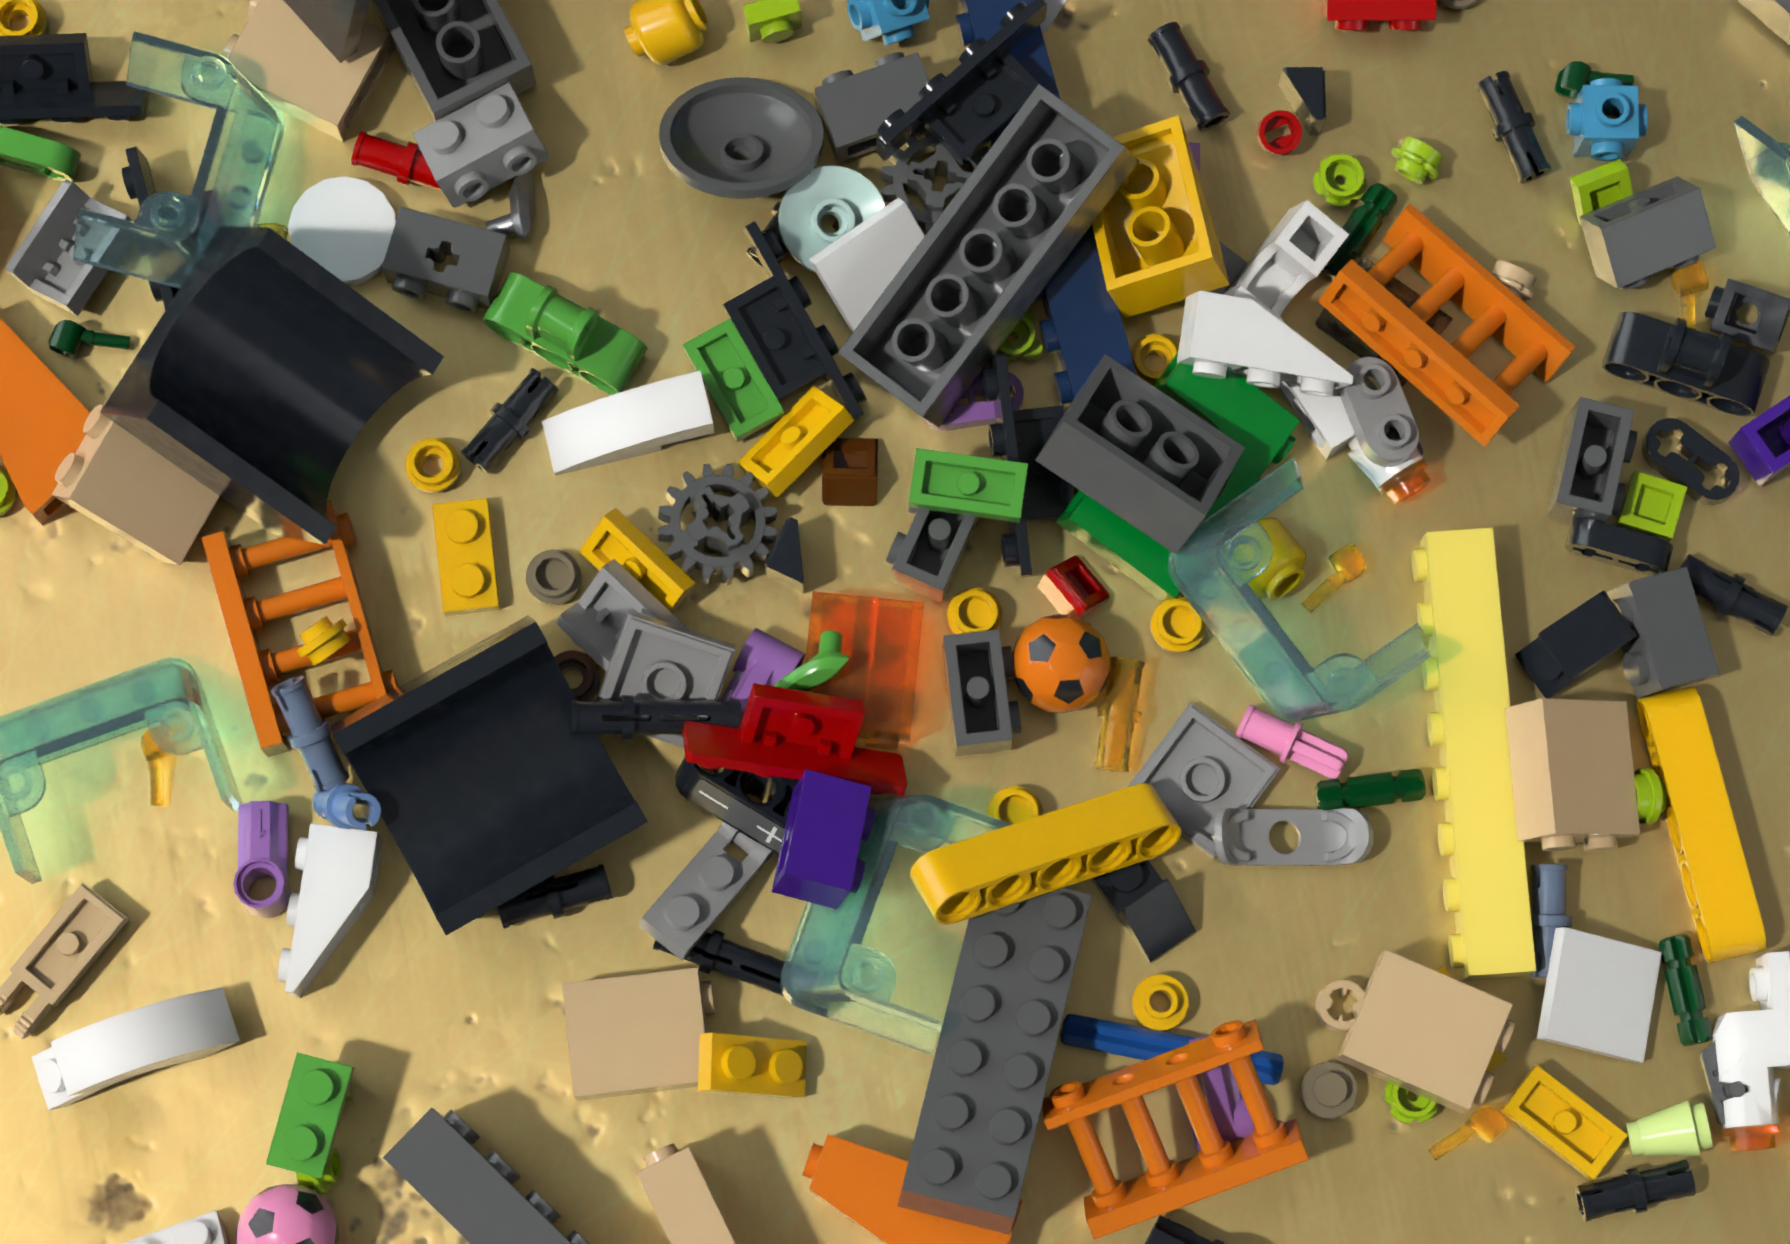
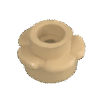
M1497 260L1491 274L1521 300H1532L1535 295L1531 290L1537 278L1529 271L1517 265Z

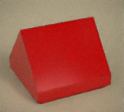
M1076 555L1050 568L1037 586L1060 614L1075 615L1083 620L1110 598L1107 590Z

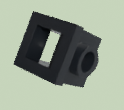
M1728 278L1725 288L1715 286L1705 312V317L1713 319L1709 331L1718 334L1726 333L1732 335L1733 339L1776 352L1790 314V298ZM1752 303L1758 309V318L1754 323L1747 325L1739 320L1738 310L1741 305Z

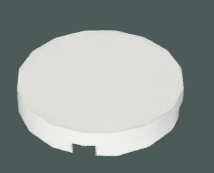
M348 176L324 179L307 189L293 206L288 224L289 240L291 244L345 284L348 283V286L362 284L382 272V265L396 223V214L384 193L365 180Z

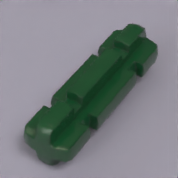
M1380 183L1370 186L1360 200L1362 206L1354 209L1342 227L1349 235L1321 271L1331 280H1334L1339 271L1351 259L1356 260L1357 257H1361L1383 224L1381 217L1388 216L1397 203V195Z
M1419 769L1399 771L1398 776H1392L1391 772L1348 777L1344 783H1340L1339 779L1318 782L1315 786L1316 804L1318 809L1322 810L1341 809L1343 805H1348L1349 809L1394 804L1398 798H1401L1402 802L1418 801L1424 798L1426 794L1424 775Z
M1683 934L1666 937L1659 942V950L1662 952V963H1667L1669 970L1665 971V977L1674 1016L1679 1015L1681 1021L1676 1024L1680 1042L1684 1046L1706 1043L1711 1040L1712 1031L1709 1018L1703 1017L1702 1010L1706 1009L1697 965H1692L1690 960L1694 956L1691 938Z

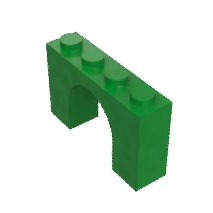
M1178 351L1153 386L1245 447L1206 517L1177 554L1080 490L1077 491L1056 521L1159 601L1175 599L1177 595L1184 597L1192 590L1202 574V571L1197 566L1209 550L1215 553L1229 538L1234 527L1228 522L1240 506L1246 509L1260 494L1265 482L1259 478L1271 462L1275 465L1278 464L1291 450L1296 441V438L1291 433L1300 422L1298 418L1258 387L1247 384L1246 378L1239 373L1226 372V378L1224 379L1206 378L1192 374V365L1177 363Z

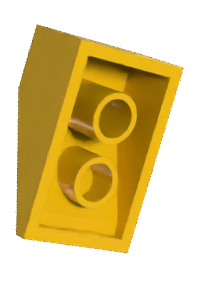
M1177 115L1114 136L1113 138L1125 146L1139 162L1093 222L1092 226L1107 292L1123 316L1128 318L1184 300L1187 296L1199 290L1209 292L1230 285L1218 235L1180 116Z

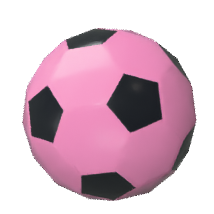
M281 1184L266 1188L250 1200L240 1215L236 1230L237 1244H338L339 1224L331 1205L318 1192L303 1185Z

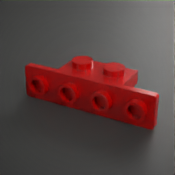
M753 683L740 728L686 721L682 731L686 761L708 769L726 768L751 772L765 778L777 776L799 780L804 771L808 769L871 786L870 794L875 795L887 793L903 796L908 785L903 758L900 754L854 747L865 716L862 700Z

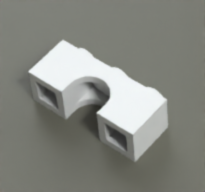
M1305 200L1287 211L1224 295L1253 299L1283 322L1284 319L1280 316L1284 309L1310 280L1319 275L1349 234L1311 202Z

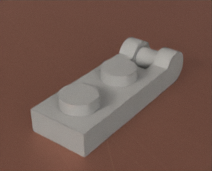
M723 822L716 833L644 914L638 926L683 961L761 870L774 852ZM732 842L748 853L741 863L726 852V849Z

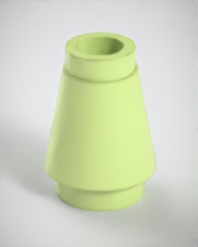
M1686 1100L1637 1119L1635 1122L1626 1123L1633 1157L1639 1155L1700 1156L1699 1150L1713 1147L1704 1103L1690 1105L1689 1101Z

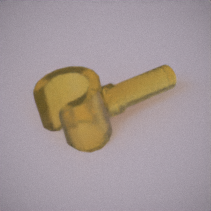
M1695 262L1690 266L1676 269L1671 276V286L1675 295L1679 298L1681 306V317L1686 320L1687 327L1696 329V304L1693 294L1708 290L1709 288L1707 271L1702 262Z
M1350 543L1328 557L1336 573L1329 576L1301 603L1309 613L1316 609L1335 589L1362 575L1365 563L1355 544Z
M166 725L146 731L141 738V747L148 762L150 777V806L164 805V768L161 758L178 753L172 728Z
M1487 1106L1479 1107L1463 1125L1458 1127V1130L1428 1148V1151L1436 1161L1467 1141L1474 1133L1488 1145L1505 1128L1506 1121L1493 1108Z

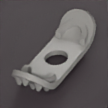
M1225 808L1218 809L1215 815L1214 832L1211 834V838L1215 843L1216 855L1220 863L1224 865L1338 866L1360 863L1365 859L1373 846L1374 832L1373 825L1368 816L1359 809ZM1280 821L1290 823L1298 833L1297 847L1289 854L1277 852L1269 841V833L1272 826Z

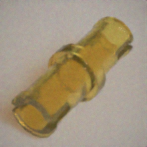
M1110 657L1111 669L1106 686L1104 705H1099L1097 708L1096 717L1101 719V726L1093 767L1106 771L1128 773L1134 725L1141 722L1142 712L1137 711V704L1145 662L1125 657Z

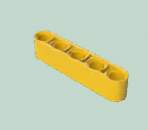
M1690 686L1639 698L1637 700V715L1651 769L1657 773L1659 779L1663 780L1666 785L1668 800L1663 813L1702 953L1706 961L1711 964L1765 951L1766 936L1700 696L1696 688Z
M1141 783L934 849L924 854L914 863L910 871V879L935 920L940 924L949 925L1155 858L1167 852L1178 842L1181 836V827L1151 784Z

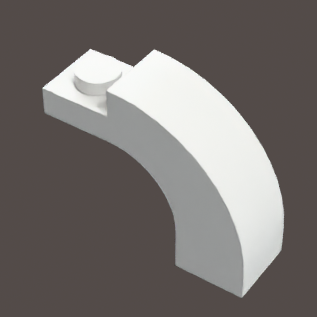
M217 988L153 1003L83 1027L52 1041V1047L32 1056V1061L48 1110L66 1107L103 1088L133 1076L170 1065L204 1059L239 1042L240 1039L223 988Z

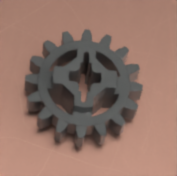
M925 127L924 138L918 140L913 136L905 143L906 149L904 151L898 149L889 157L895 166L882 167L881 179L891 183V185L881 189V196L884 202H893L897 198L903 200L919 227L925 230L926 235L972 172L963 171L955 158ZM988 146L982 147L966 161L972 171L976 169L990 150ZM935 152L934 155L921 163L914 162L924 154ZM936 176L947 178V184L944 185L943 191L937 192L932 190ZM904 190L907 191V195L917 196L924 206V212L917 209L909 201Z
M704 464L702 478L696 480L692 474L686 471L682 474L681 480L683 490L672 486L668 487L666 499L673 506H659L658 519L668 523V525L658 529V540L661 542H672L666 550V556L672 561L680 557L684 559L682 571L687 575H690L695 568L701 570L702 583L705 585L710 583L713 573H721L724 583L726 585L732 584L733 572L736 569H739L742 574L749 578L753 575L754 571L751 559L754 558L765 563L770 551L763 543H775L778 530L766 524L776 520L777 508L762 506L768 500L769 490L767 487L753 491L751 489L752 473L748 472L740 480L733 478V466L731 464H726L722 475H714L710 464ZM714 492L727 493L733 495V497L714 494ZM689 504L695 521L688 524L687 529L682 532L680 519L684 509ZM713 517L718 523L727 520V530L722 532L718 526L708 529V519ZM753 517L755 531L750 542L746 545L744 535L739 529L748 523V519ZM702 552L720 554L722 557H712L702 554Z

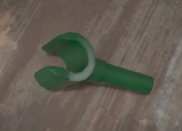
M1574 61L1559 72L1554 91L1561 97L1576 100L1583 85H1589L1593 80L1614 78L1621 80L1623 85L1633 86L1634 76L1600 73L1599 71H1592V68L1584 62Z
M62 320L53 329L49 339V348L58 354L75 358L81 343L90 346L128 350L130 337L98 333L93 330H87L82 325L71 320Z

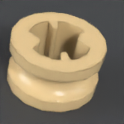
M1336 980L1327 984L1318 994L1315 1002V1013L1319 1022L1327 1029L1334 1032H1347L1353 1018L1349 1021H1343V1015L1337 1017V1020L1330 1016L1327 1010L1331 1007L1333 1001L1329 995L1335 991H1340V997L1342 998L1346 993H1349L1356 1002L1350 1008L1351 1014L1354 1016L1364 990L1352 981Z

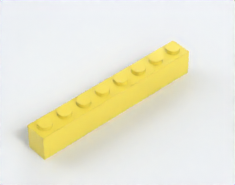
M1493 527L1426 532L1419 543L1420 548L1412 550V571L1414 581H1423L1425 603L1417 604V624L1419 635L1428 636L1430 657L1423 658L1422 677L1425 691H1433L1435 712H1429L1427 715V730L1430 746L1439 745L1441 767L1433 768L1432 782L1435 800L1444 801L1446 823H1438V846L1441 857L1449 856L1451 878L1443 880L1446 912H1454L1456 934H1449L1448 937L1451 968H1460L1461 982L1528 977L1536 972L1524 842H1518L1510 767L1505 708L1510 707Z

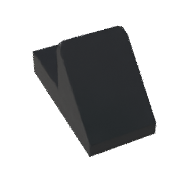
M1603 590L1542 630L1538 634V638L1517 652L1515 656L1545 698H1552L1637 635L1605 590Z
M1149 860L1091 878L1096 888L1149 963L1196 932L1168 878L1165 880L1161 879Z

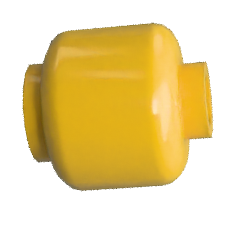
M636 0L631 4L629 11L631 25L625 27L624 32L632 50L638 57L647 54L655 64L667 65L699 49L703 44V31L709 29V24L698 0Z
M1248 518L1233 528L1228 538L1230 544L1224 554V564L1251 597L1258 599L1270 597L1271 600H1278L1291 593L1305 577L1303 567L1306 562V552L1277 518H1263L1255 521L1253 518Z

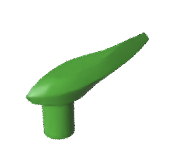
M833 630L824 631L820 635L818 654L784 676L774 686L808 692L829 681L844 668L849 660L846 654L841 653L842 635Z

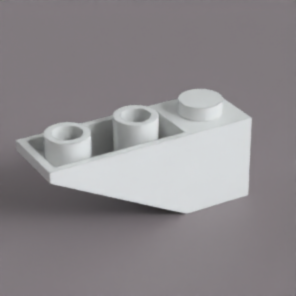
M1200 290L1186 297L1177 363L1192 365V374L1214 379L1226 378V372L1247 375V384L1267 388H1278L1280 381L1301 384V393L1321 397H1332L1334 390L1352 385L1353 375L1255 300Z
M310 823L308 838H299L295 856V870L303 871L300 893L292 892L290 895L286 919L287 926L294 927L291 949H282L278 968V981L286 983L285 992L291 997L301 998L375 896L383 838L378 832L343 829L335 826Z

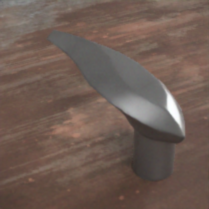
M531 170L523 175L512 178V186L509 192L510 214L487 221V230L505 234L507 238L517 234L518 238L525 239L528 235L535 217V189Z

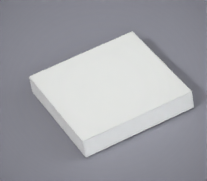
M897 198L808 259L852 333L925 237L907 204L900 198Z
M1567 927L1555 928L1537 1039L1632 1063H1644L1662 952Z

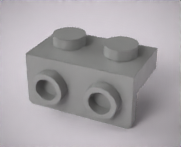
M510 82L413 133L437 184L454 208L481 198L490 189L515 176L529 172L535 165L549 157Z
M64 180L23 242L17 248L8 262L6 270L35 295L78 316L135 232V223L127 215L89 197L76 184Z
M615 559L601 568L579 601L561 613L556 621L557 625L571 637L572 641L590 655L606 672L628 610L688 629Z

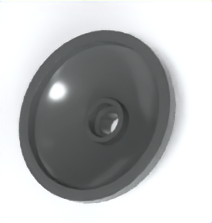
M748 77L714 80L688 90L668 107L659 128L660 152L668 168L679 179L693 188L710 195L728 199L766 197L796 185L815 168L820 160L824 144L822 121L816 109L808 100L796 91L779 83Z

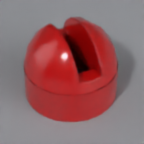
M1283 110L1271 112L1265 115L1258 123L1256 129L1257 141L1260 147L1269 154L1283 155L1289 153L1301 141V124L1296 116L1290 112ZM1285 124L1288 125L1291 134L1278 137L1270 143L1267 142L1265 138L1266 132Z

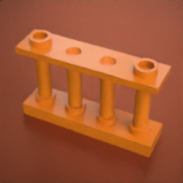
M1409 204L1382 239L1391 250L1368 272L1351 259L1339 271L1318 302L1473 438L1486 447L1520 407L1509 395L1532 372L1547 383L1576 347L1413 205ZM1407 264H1410L1433 284L1410 308L1405 306L1384 287ZM1449 299L1474 320L1451 345L1426 324ZM1490 336H1493L1516 356L1493 381L1468 360Z
M327 500V516L337 527L326 545L284 536L242 548L241 544L232 546L223 531L201 537L259 745L267 757L288 752L289 747L285 736L291 734L282 711L271 693V683L279 681L280 674L313 664L307 655L301 658L296 651L304 644L272 653L270 648L261 651L256 630L265 628L264 622L341 599H348L356 629L347 631L346 633L351 640L322 662L362 650L371 682L313 698L322 719L364 707L398 688L393 669L383 672L348 547L357 544L349 514L346 512L338 515L331 500ZM333 546L341 574L340 577L257 601L255 596L246 598L241 578L250 576L249 570Z
M1256 1019L1245 1023L1239 1020L1226 1022L1216 1027L1211 1032V1036L1083 1084L1080 1081L1064 1083L1052 1090L1049 1097L1043 1098V1117L1047 1129L1051 1130L1068 1124L1095 1188L1091 1195L1083 1197L1086 1222L1094 1240L1309 1160L1305 1140L1297 1119L1295 1118L1287 1122L1276 1120L1250 1057L1251 1054L1264 1050L1260 1028ZM1227 1063L1230 1066L1255 1127L1250 1136L1231 1143L1227 1140H1222L1196 1076ZM1175 1083L1201 1146L1198 1155L1177 1163L1174 1160H1169L1142 1096ZM1120 1103L1148 1168L1144 1175L1126 1182L1115 1179L1089 1117L1093 1113Z

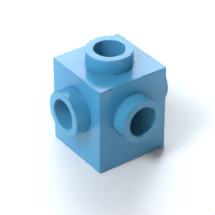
M848 0L847 2L849 19L853 27L860 31L863 42L882 36L884 45L887 46L916 36L913 29L914 25L930 19L927 10L929 8V0Z
M1614 78L1596 79L1591 81L1589 85H1583L1575 102L1568 103L1566 132L1568 136H1573L1574 157H1591L1597 161L1622 159L1630 155L1639 137H1645L1648 111L1646 104H1638V86L1623 85L1621 80ZM1605 115L1616 116V119H1610Z

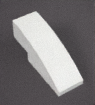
M701 370L629 389L542 421L555 476L662 451V445L715 433Z

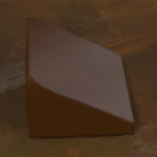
M837 438L823 451V504L827 506L876 505L878 439Z

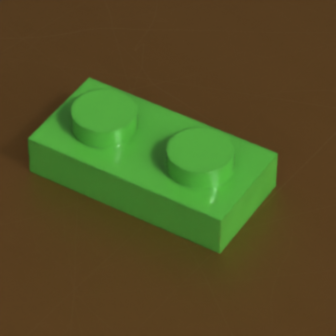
M731 319L682 344L683 350L695 371L701 370L704 387L737 443L785 415V411Z
M916 448L908 507L1020 523L1028 463Z
M297 1052L267 1157V1165L324 1179L354 1073V1067Z

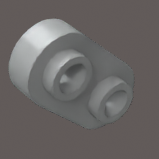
M1360 358L1354 361L1346 370L1353 375V383L1339 389L1342 403L1364 455L1371 462L1379 466L1394 467L1400 465L1417 447L1419 441L1418 427L1392 367L1379 358ZM1370 376L1376 379L1379 384V390L1369 389L1364 383V377ZM1384 427L1396 429L1400 440L1393 441L1385 435Z

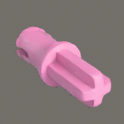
M1252 704L1249 705L1236 733L1237 737L1249 740L1280 755V762L1284 764L1289 759L1329 779H1337L1348 758L1346 749L1303 730V723L1298 721L1296 725L1290 724L1257 709Z

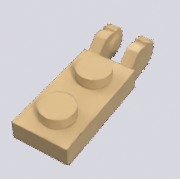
M82 883L10 968L12 974L0 987V1015L12 1006L25 984L39 994L29 1008L21 1014L14 1026L13 1032L22 1040L33 1033L48 1015L52 1006L57 1007L129 921L126 916L85 883Z

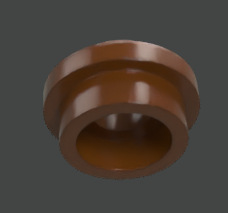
M574 650L564 651L556 655L554 658L563 675L571 670H576L583 675L581 685L571 689L577 701H590L600 685V673L594 660L587 654Z

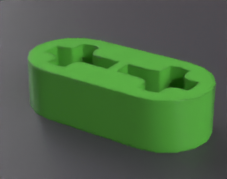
M0 126V165L61 182L68 180L73 182L81 157L77 150L50 139Z

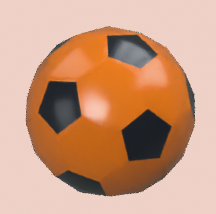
M1055 614L1041 617L1024 629L1015 642L1012 652L1013 676L1019 692L1032 704L1046 712L1068 713L1080 710L1096 700L1107 685L1111 666L1110 653L1104 637L1090 623L1075 615Z

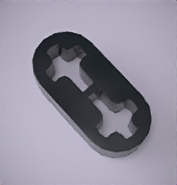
M1666 418L1657 421L1650 427L1642 440L1641 451L1644 460L1667 480L1687 486L1686 494L1703 505L1714 506L1723 503L1732 495L1739 484L1740 473L1731 457L1689 425L1678 419ZM1670 433L1675 435L1679 439L1676 449L1686 456L1688 461L1675 452L1669 453L1666 457L1661 455L1657 451L1661 442L1655 436L1658 435L1665 439ZM1695 463L1706 472L1711 471L1714 467L1719 468L1723 472L1719 481L1725 486V489L1717 485L1711 490L1704 488L1702 483L1705 475L1692 464Z
M1574 518L1571 520L1565 548L1576 555L1647 575L1667 572L1673 552V545L1663 539L1586 518Z

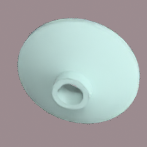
M842 166L815 168L799 183L788 188L782 198L778 214V225L782 241L788 252L797 262L805 268L816 272L808 259L885 207V203L873 183L859 172ZM829 214L837 218L839 222L837 232L828 233L823 230L820 224L823 215Z

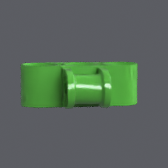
M515 272L509 273L482 319L484 324L504 338L611 395L623 392L648 349L634 335L599 317L598 311L593 308L585 309L559 295L556 288L550 285L544 287Z

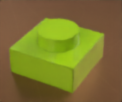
M759 0L743 5L744 24L750 42L760 39L764 43L779 42L791 37L794 34V30L802 28L801 9L798 0Z
M1621 159L1570 177L1577 219L1580 225V216L1633 195L1629 168Z
M1634 470L1629 479L1616 526L1670 542L1675 532L1687 486Z

